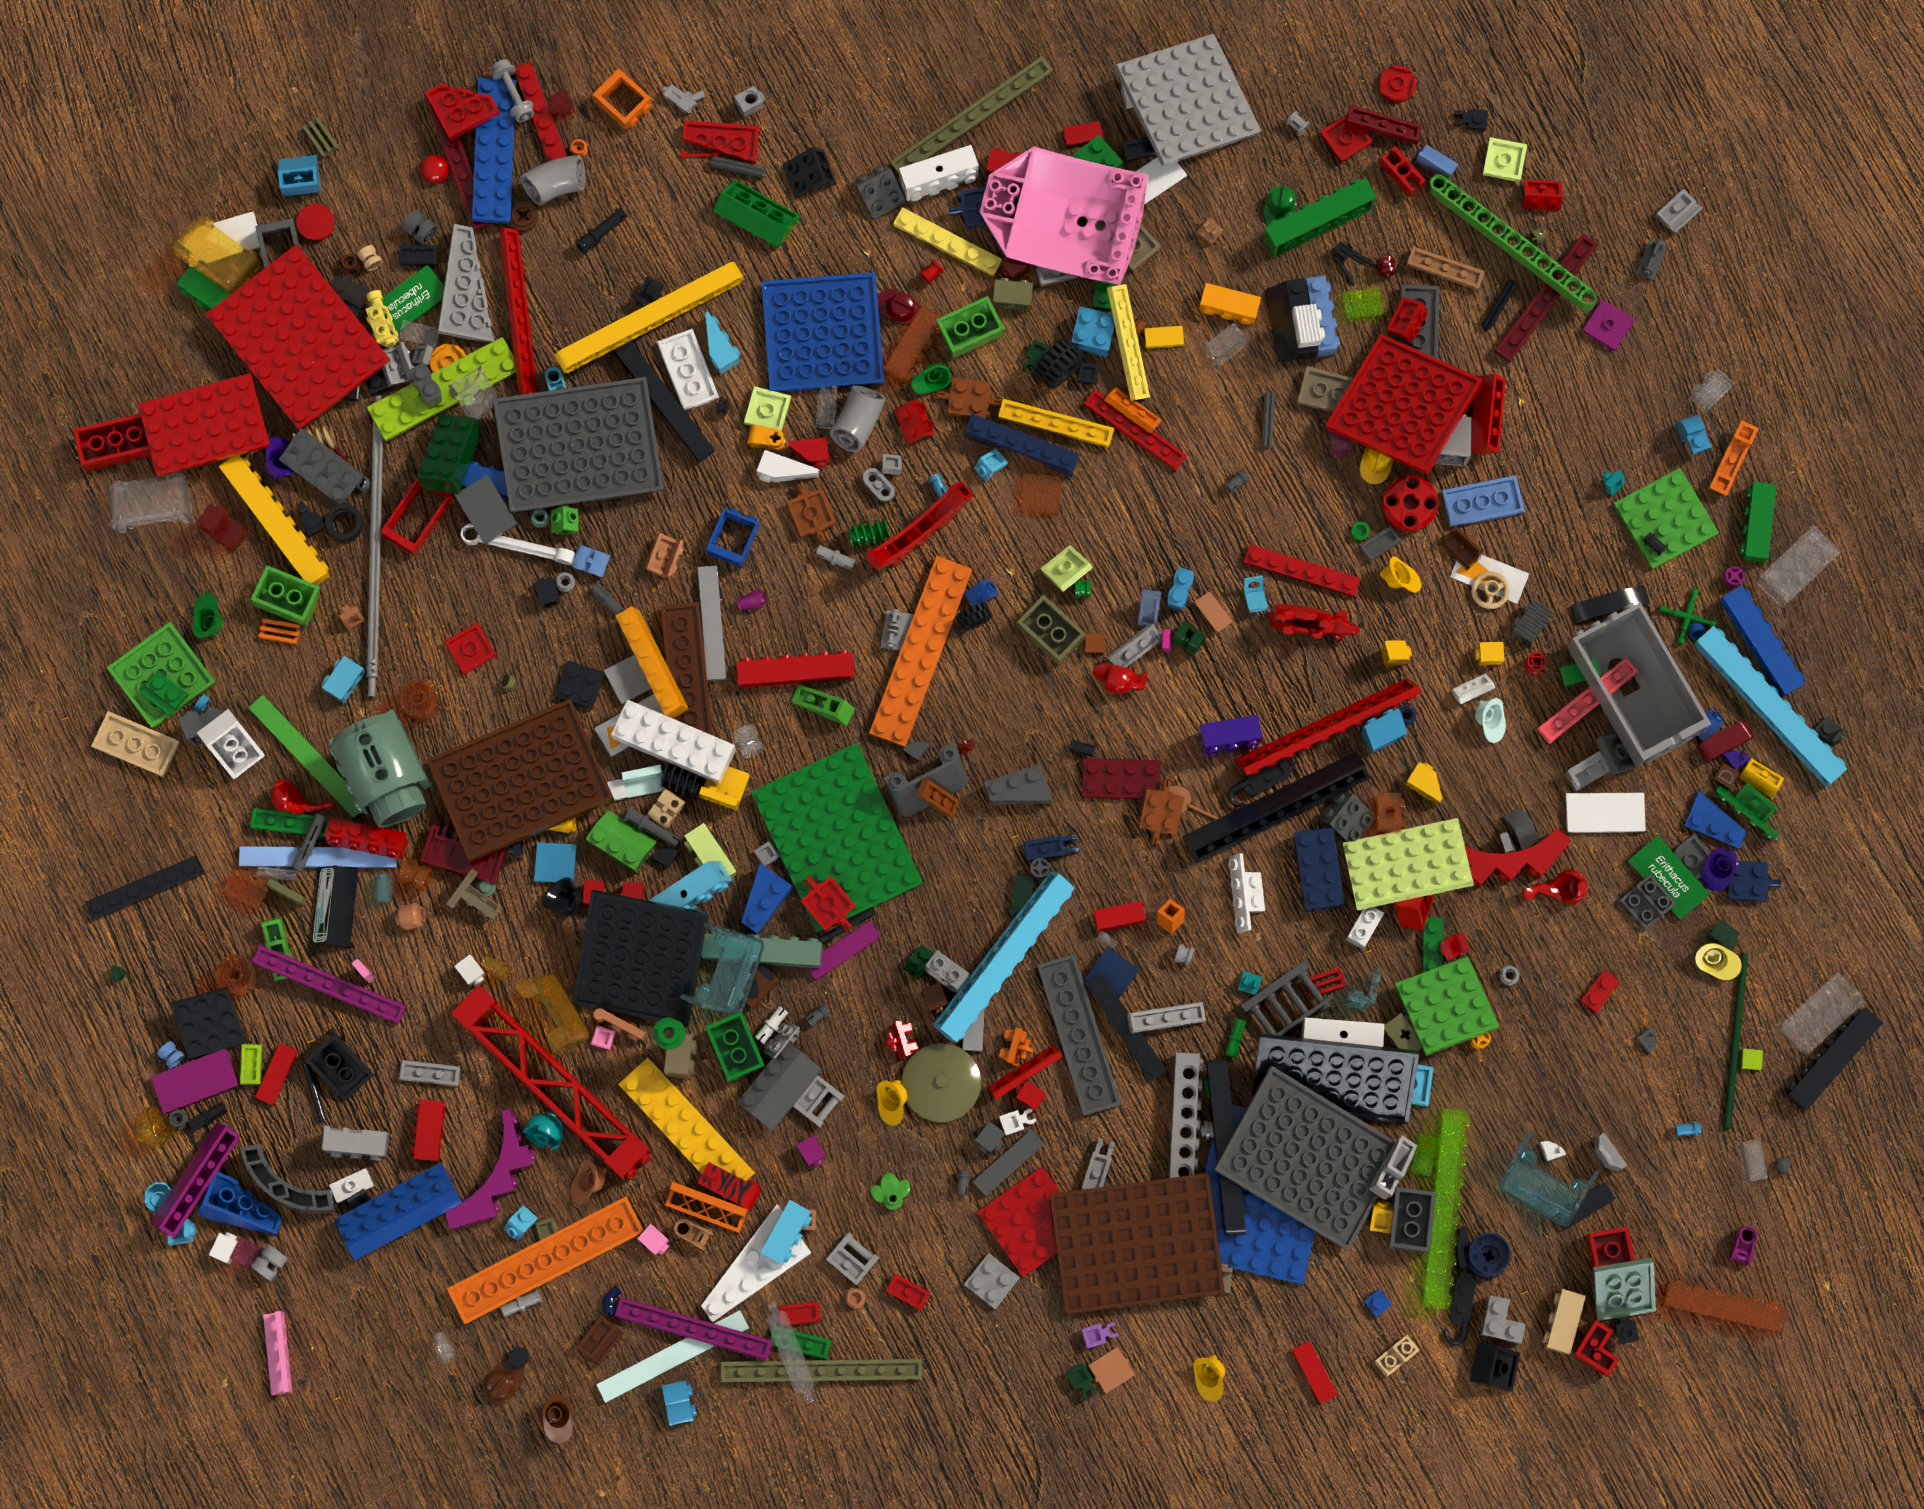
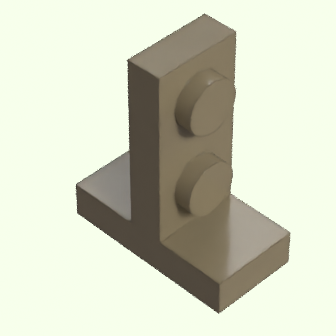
M471 869L446 905L453 909L462 897L468 905L476 907L485 917L494 920L502 907L470 885L478 872Z

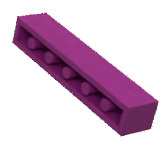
M216 1122L150 1222V1225L174 1238L241 1136L227 1126Z

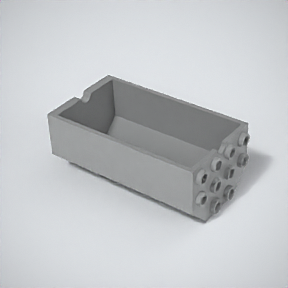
M1631 603L1624 607V610L1619 614L1614 612L1607 616L1603 623L1597 621L1590 625L1587 631L1580 630L1573 634L1567 649L1633 763L1638 768L1644 765L1643 762L1648 764L1689 742L1694 736L1703 733L1711 725V722L1642 604L1634 605V603ZM1596 657L1603 676L1609 671L1608 665L1610 661L1614 659L1623 660L1627 657L1639 671L1633 678L1640 689L1625 697L1620 689L1610 695L1589 659Z

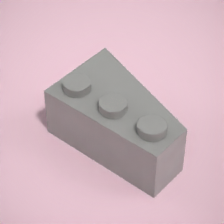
M324 1126L322 1150L330 1154V1157L342 1158V1155H350V1159H362V1156H369V1160L381 1161L382 1158H387L389 1133L372 1130H350L349 1128L337 1129L330 1128L331 1126Z

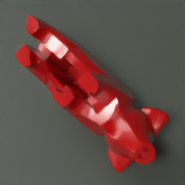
M1277 604L1272 607L1271 612L1267 615L1270 618L1269 624L1273 629L1289 635L1296 633L1321 638L1323 635L1330 633L1334 639L1342 641L1344 636L1357 635L1359 632V627L1347 620V610L1338 611L1332 616L1329 612L1318 608Z

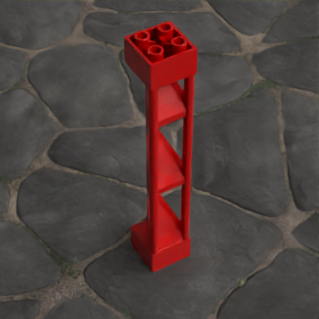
M480 985L451 1012L461 1025L624 1182L626 1179L630 1181L638 1173L636 1169L641 1164L644 1166L652 1158L650 1156L652 1154L651 1150L518 1024ZM496 1012L513 1030L480 1026ZM485 1036H519L521 1071ZM525 1041L567 1082L529 1079ZM539 1088H573L575 1123ZM579 1093L622 1135L584 1132ZM593 1140H617L624 1142L608 1156Z

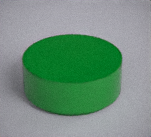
M1365 522L1354 523L1350 530L1352 539L1357 542L1365 541L1370 534V528Z

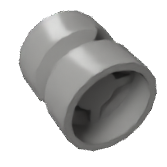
M268 1243L261 1251L262 1256L256 1257L250 1266L266 1279L272 1281L278 1273L277 1268H282L288 1258Z

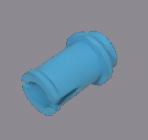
M939 473L928 478V483L932 485L938 499L947 491L942 481L943 477Z
M1693 1121L1690 1124H1675L1676 1136L1694 1135L1697 1137V1135L1701 1134L1700 1123Z

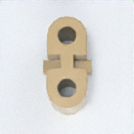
M665 789L647 815L651 820L667 830L686 802L668 789Z

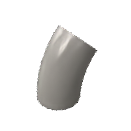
M580 155L567 156L545 162L520 176V182L525 192L539 206L561 195L583 191L586 181L585 166Z
M852 386L846 403L830 431L833 441L846 451H861L880 416L886 401L885 396L869 388Z

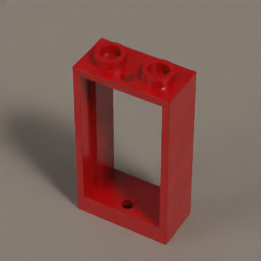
M416 478L380 531L384 538L413 556H416L453 501L450 493L431 491L444 499V501L415 544L394 532L393 529L422 488L418 478Z

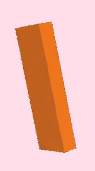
M1117 387L1104 400L1150 434L1162 421V419L1135 400L1131 401L1130 397Z

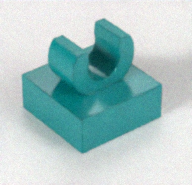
M1607 470L1602 475L1606 492L1611 496L1625 484L1624 474L1619 470L1614 474Z
M1243 971L1237 991L1252 996L1257 995L1262 977Z

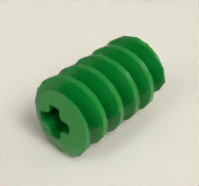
M882 518L881 524L876 519L873 526L870 521H867L866 527L860 522L858 528L852 523L851 529H849L852 548L855 547V542L862 547L863 541L869 546L871 539L875 544H877L878 538L881 539L882 543H885L886 537L890 539L885 518Z

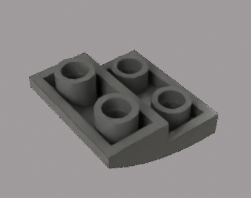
M1651 874L1619 900L1644 931L1677 904Z

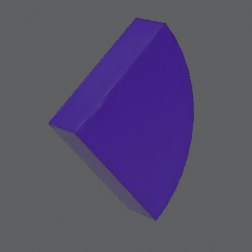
M1729 751L1722 755L1729 766L1735 770L1750 760L1746 754L1736 751Z

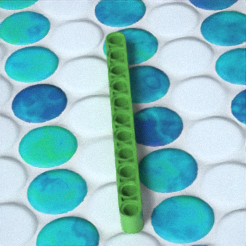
M1435 175L1431 178L1429 192L1433 197L1579 309L1590 311L1594 308L1597 296L1590 287L1446 177ZM1434 184H1441L1443 187L1435 188ZM1455 195L1457 199L1452 200L1448 196ZM1469 206L1472 208V210L1466 211L1463 209V207ZM1482 217L1485 218L1487 221L1483 223L1480 222L1478 219ZM1499 229L1502 231V233L1496 234L1493 232V230ZM1514 240L1517 244L1510 245L1508 241ZM1523 252H1530L1532 256L1526 257L1523 255ZM1544 263L1547 267L1540 268L1538 264ZM1557 274L1560 275L1562 278L1556 280L1553 278V275ZM1574 286L1577 290L1570 291L1567 287ZM1588 297L1592 302L1586 303L1583 301V298Z

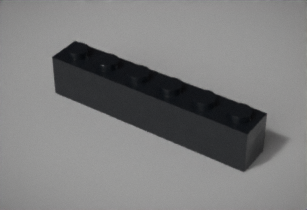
M1866 1007L1861 1010L1857 1008L1851 1014L1850 1018L1852 1020L1848 1025L1844 1023L1838 1029L1839 1035L1835 1039L1832 1037L1825 1044L1827 1049L1823 1053L1819 1052L1812 1059L1813 1065L1810 1068L1806 1066L1799 1074L1801 1076L1797 1083L1793 1081L1786 1089L1789 1092L1785 1097L1802 1112L1809 1109L1883 1024Z

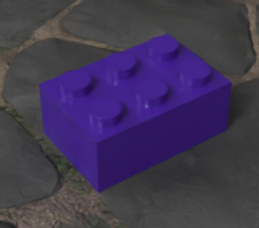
M1253 715L1200 724L1198 736L1202 755L1207 754L1210 757L1218 755V752L1221 751L1234 753L1239 748H1245V750L1257 748V745H1260L1262 740L1259 716Z

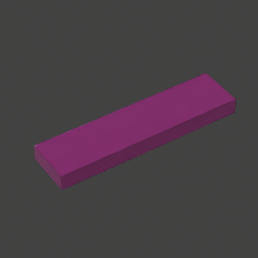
M868 921L822 952L821 968L807 967L814 979L818 980L880 939L881 935L872 922Z

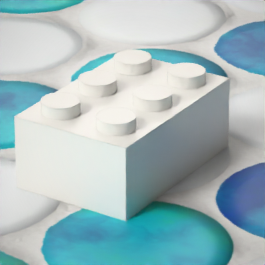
M229 709L197 732L205 745L233 779L237 778L265 756Z

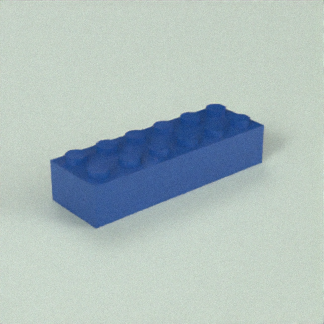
M442 1162L334 1220L346 1248L354 1260H357L458 1206L462 1201L450 1175Z

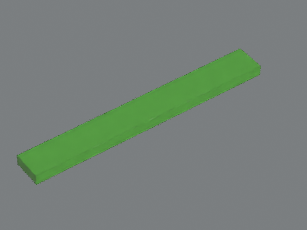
M263 695L248 707L354 819L361 814L353 803L352 799L355 796L351 795L344 783L345 780Z

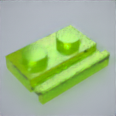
M1380 288L1342 293L1346 321L1384 316Z

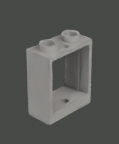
M938 950L925 965V972L955 995L969 978L967 971Z

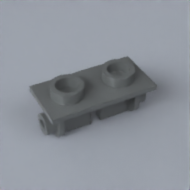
M1649 240L1636 274L1654 280L1667 249V246L1663 245V240Z

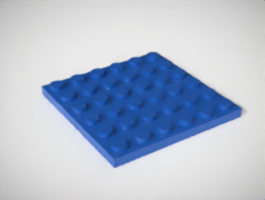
M875 272L761 281L770 391L790 392L884 384Z

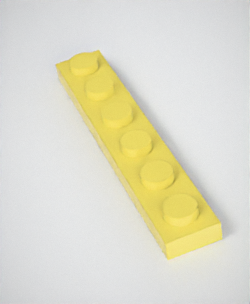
M903 207L893 223V226L993 278L1003 262V259Z
M1124 284L1109 287L1107 291L1130 399L1133 401L1148 398L1150 395L1127 286Z

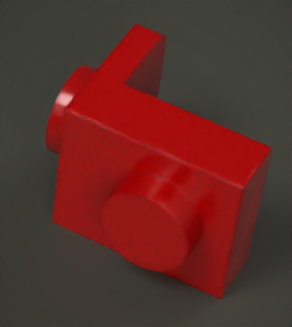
M1463 932L1446 937L1440 942V951L1447 960L1470 950Z

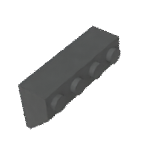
M788 1042L775 1059L772 1058L737 1103L743 1110L773 1132L822 1069Z

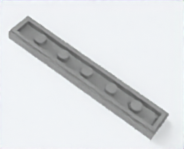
M717 566L698 567L707 681L726 680Z

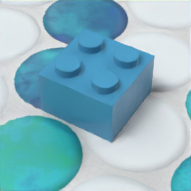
M1080 307L1071 343L1082 352L1108 357L1115 328L1113 314Z

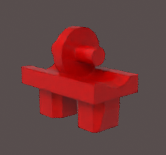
M897 1021L889 1026L891 1032L886 1034L888 1041L883 1044L884 1047L890 1046L892 1053L897 1052L899 1060L907 1058L918 1050L916 1041L907 1042L905 1036L912 1033L911 1023Z

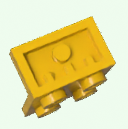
M728 766L721 784L706 780L704 787L700 789L699 796L707 801L737 811L750 775Z

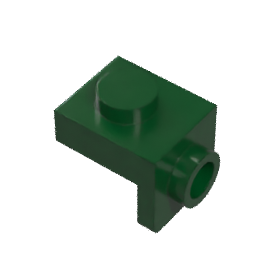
M921 944L908 959L904 970L920 980L925 972V965L934 953Z

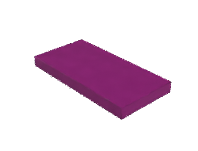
M226 1048L151 1076L163 1114L173 1112L240 1086Z

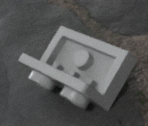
M400 342L397 347L382 349L391 360L382 368L389 388L410 384L412 382L410 369L414 366L411 364L409 350L405 347L404 342Z

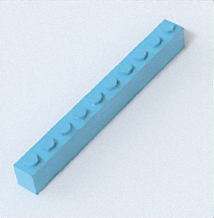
M1713 626L1694 643L1696 649L1826 788L1847 770L1845 762L1840 757H1836L1832 753L1831 747L1818 738V733L1814 729L1809 728L1805 724L1804 718L1791 709V704L1778 695L1777 689L1772 685L1769 686L1765 681L1764 675L1759 671H1755L1750 660L1741 656L1737 646L1727 641L1721 629H1716Z
M1050 871L932 1026L948 1040L954 1042L961 1040L965 1036L968 1027L977 1020V1015L988 1006L993 994L1000 990L1003 981L1012 974L1016 964L1023 960L1028 948L1035 944L1038 935L1048 927V922L1051 918L1058 914L1060 906L1071 897V892L1075 887L1059 873Z

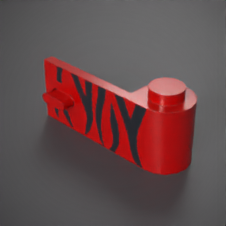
M710 1162L707 1163L697 1182L748 1211L752 1210L762 1191L759 1189L760 1184L755 1181L749 1180V1182H746Z

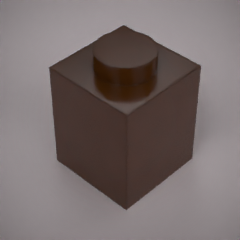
M940 982L921 989L929 1013L940 1014L948 1006Z

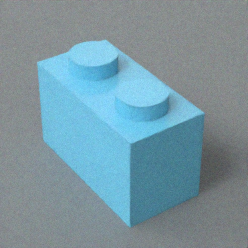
M345 656L337 660L332 674L327 675L322 682L323 690L343 704L366 673L364 668Z

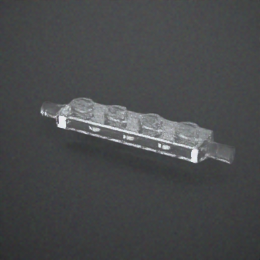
M771 1301L767 1305L772 1315L766 1320L794 1392L796 1394H803L806 1404H811L814 1402L810 1390L815 1387V1384L787 1313L785 1311H778L775 1301Z

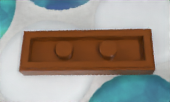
M922 779L916 794L918 798L945 816L953 817L959 800L929 779Z

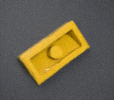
M1750 758L1739 776L1742 781L1748 782L1755 789L1770 798H1773L1784 780L1783 777Z

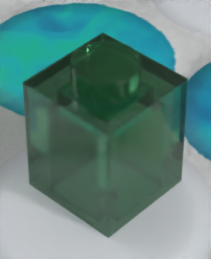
M1720 919L1706 938L1727 949H1733L1739 942L1737 937L1740 933Z

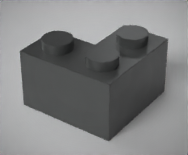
M210 707L204 710V713L201 715L197 711H188L183 713L181 718H178L186 740L193 747L204 743L197 732L222 714L218 707Z

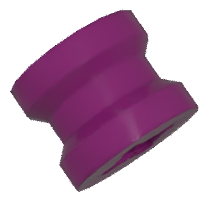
M1734 566L1724 573L1722 580L1726 587L1733 589L1743 582L1745 575L1741 568Z

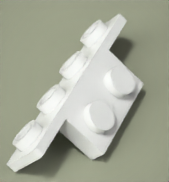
M1238 853L1229 856L1228 866L1233 894L1235 926L1237 933L1251 931L1249 912L1265 911L1261 872H1245L1243 854Z

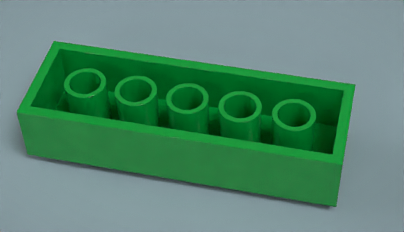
M1366 178L1363 180L1356 179L1350 183V186L1346 188L1340 187L1328 197L1324 195L1318 198L1316 203L1311 205L1309 203L1305 204L1299 211L1295 213L1289 212L1279 221H1270L1266 224L1262 241L1273 259L1373 210L1377 197Z

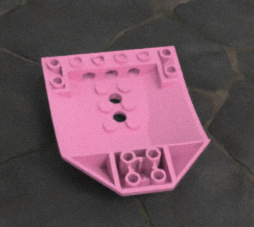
M1034 146L989 175L980 213L1006 257L1074 276L1121 285L1136 244L1143 216L1149 175L1073 158ZM1080 217L1087 218L1086 226H1078L1077 221ZM1098 222H1105L1106 227L1104 230H1096Z

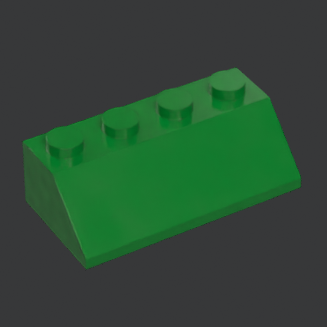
M734 180L720 193L713 210L720 217L734 222L736 226L750 231L754 236L760 237L770 245L778 248L787 240L801 217L738 180Z

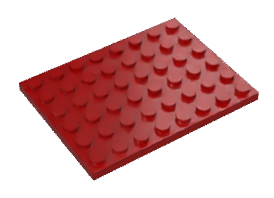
M297 244L205 314L298 430L304 429L391 361Z

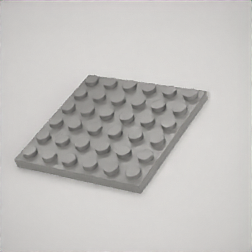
M1214 34L1122 62L1115 66V70L1162 166L1261 133L1252 110Z

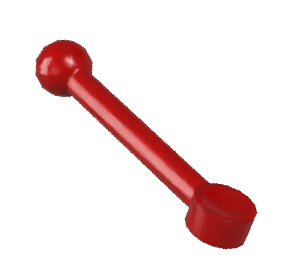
M681 151L680 156L682 159H686L687 157H719L720 154L717 151L713 153H687L686 151Z

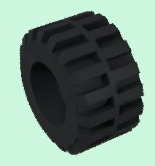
M1067 338L1061 339L1039 360L1034 374L1050 389H1054L1060 386L1075 371L1082 360L1083 353Z

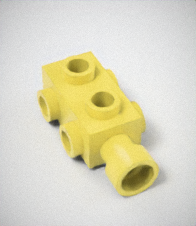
M371 291L366 295L368 303L371 304V307L367 308L366 312L368 315L367 321L374 332L372 334L373 339L382 346L392 347L399 341L398 332L395 330L392 322V315L389 313L388 307L383 305L381 291Z

